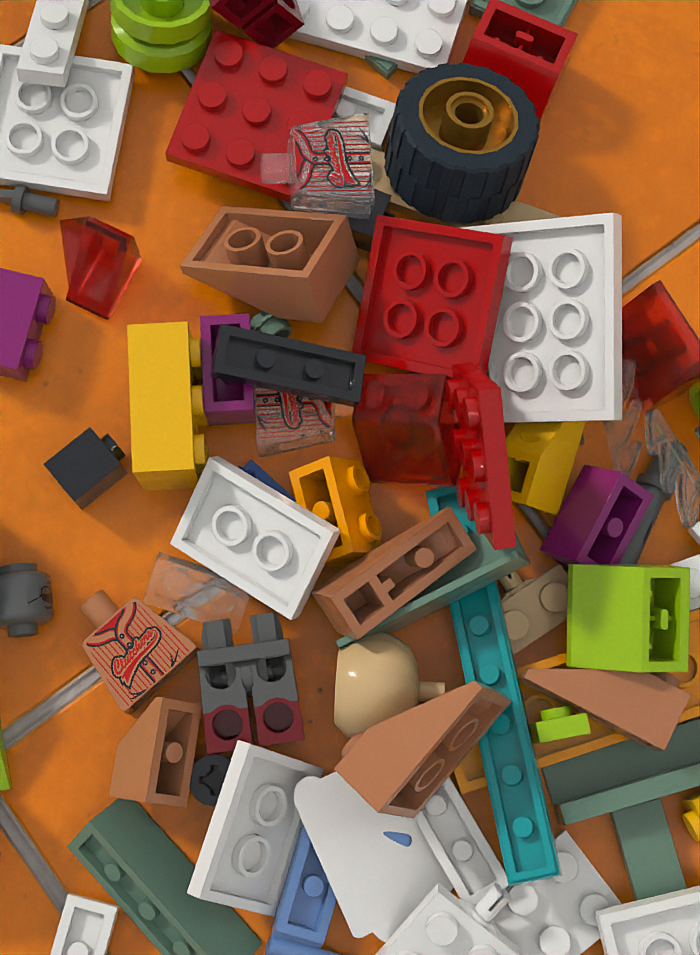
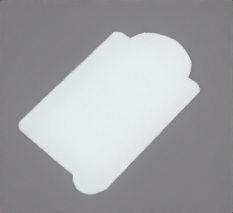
M333 772L321 779L315 776L304 777L296 784L294 789L295 807L353 937L363 938L373 932L378 939L386 943L438 883L448 891L453 889L452 883L415 819L378 813L337 772ZM390 831L409 834L412 842L410 846L405 847L386 837L383 832Z

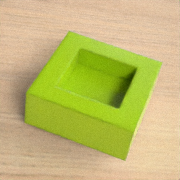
M571 705L540 711L542 721L529 724L533 744L591 733L587 713L572 715Z

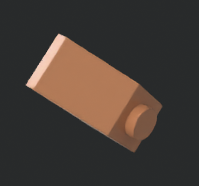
M156 697L117 745L109 797L186 808L202 705Z

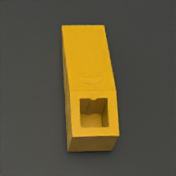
M586 421L515 424L506 437L513 503L558 515Z

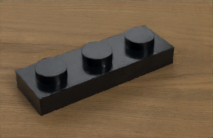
M221 324L217 332L210 377L356 407L360 403L366 355Z

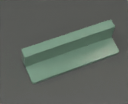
M477 531L469 534L477 550L360 639L379 632L391 634L530 564V560L516 532V547L495 550L484 534L479 535ZM343 635L342 638L335 642L338 648L341 649L357 641V639Z
M700 719L677 725L665 751H652L629 739L543 767V776L558 824L569 825L700 786Z
M118 798L90 820L67 846L162 955H253L261 946L260 939L230 906L202 900L187 893L195 869L194 865L136 801Z

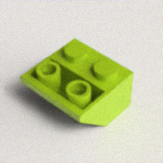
M568 564L566 666L641 673L688 672L690 568L662 564Z

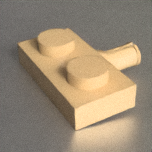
M557 564L539 577L522 581L516 571L499 579V582L506 591L501 597L513 655L567 619L568 575L561 564Z

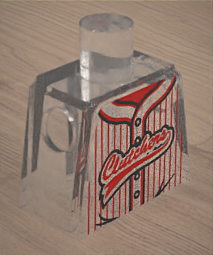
M360 113L292 127L287 142V153L261 154L262 184L289 183L291 207L296 210L368 219L375 204L369 113Z
M254 386L256 438L259 457H268L335 441V417L363 416L362 390L360 403L356 407Z

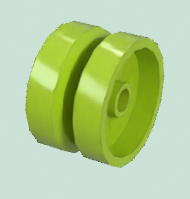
M110 0L111 40L118 54L132 66L151 73L171 74L189 69L204 58L212 38L213 9L210 7L209 0Z

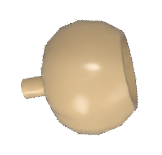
M384 632L369 635L352 642L338 651L334 725L347 738L351 739L357 733L365 732L367 728L416 707L418 701L427 702L443 695L445 692V682L419 681V676L417 675L418 662L411 648L398 637Z

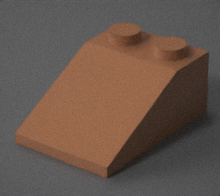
M222 206L181 263L180 268L183 274L279 319L323 323L360 259L347 215Z
M474 680L367 728L365 732L357 733L344 746L341 753L343 758L334 770L378 813L414 819L512 700L504 693Z

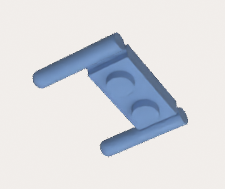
M304 825L299 832L271 927L272 933L267 941L265 955H342L321 949L322 944L324 945L337 899ZM390 831L383 832L386 837L405 847L411 845L412 838L409 834Z

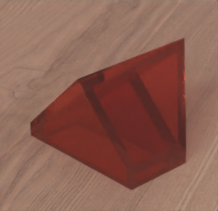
M92 216L60 220L68 280L66 301L108 320L113 315L142 261L135 238Z

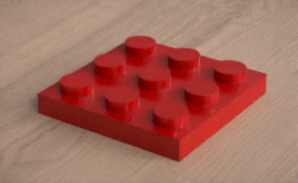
M215 29L165 152L166 159L169 162L300 206L307 187L302 190L299 187L307 179L309 168L312 164L308 162L304 164L302 174L297 180L295 139L308 159L313 161V157L319 158V156H314L309 152L306 142L295 131L299 129L302 132H326L330 129L315 127L331 126L348 82V73ZM304 133V134L306 135V137H309V136H324L326 133ZM324 137L308 138L309 141H325ZM310 142V145L322 146L324 142ZM312 147V149L322 150V147Z
M377 215L352 352L366 355V361L449 380L453 379L452 365L472 362L486 374L513 237Z
M472 362L452 365L453 379L446 380L445 388L449 410H456L458 429L451 430L453 455L455 460L461 459L464 477L456 479L458 503L461 509L466 508L468 520L475 521L478 534H484L495 550L516 547L501 388Z

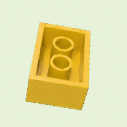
M188 321L127 325L132 473L144 492L195 489L210 457L209 445H206L205 434H200V427L208 426L204 413L203 386L198 385V380H203L200 337H192Z

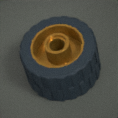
M445 63L419 71V74L411 77L405 83L404 89L400 90L395 105L384 155L386 160L384 165L385 173L390 179L391 187L402 197V200L407 205L416 208L423 215L440 219L443 222L471 224L475 221H486L492 219L497 214H502L509 208L512 202H515L520 193L539 138L540 122L536 116L537 110L533 102L528 99L527 94L520 86H516L511 82V79L483 66H473L469 63Z

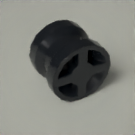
M213 754L204 756L196 761L192 769L190 791L195 799L204 805L216 806L231 759Z

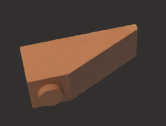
M446 507L351 562L313 590L311 594L338 634L358 640L472 554L477 548L452 508Z
M528 668L522 672L519 678V682L566 706L571 705V709L581 714L587 713V717L652 751H665L691 694L679 689L681 681L667 672L641 673L593 669Z

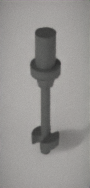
M17 185L14 190L0 189V202L11 206L12 213L23 215L28 211L50 217H56L58 214L60 202L57 198L30 193L28 187Z

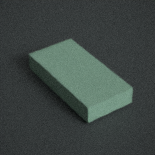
M660 798L609 812L634 901L687 889Z

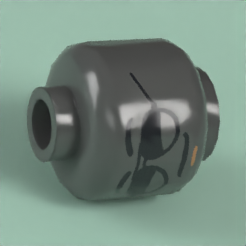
M35 563L1 566L0 628L8 629L9 638L38 635V625L48 623L54 616L50 576L45 572L38 571L37 564Z

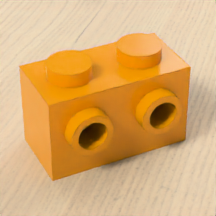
M326 456L289 472L296 503L341 530L324 567L344 568L351 562L382 545V526L378 517L374 514L368 492L370 489L369 477L362 467L360 460Z

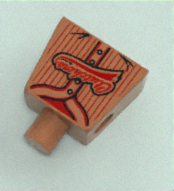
M100 590L92 595L80 608L82 613L96 627V630L81 644L117 705L126 714L131 715L196 657L197 651H201L190 639L137 597L131 598L119 609L103 590Z

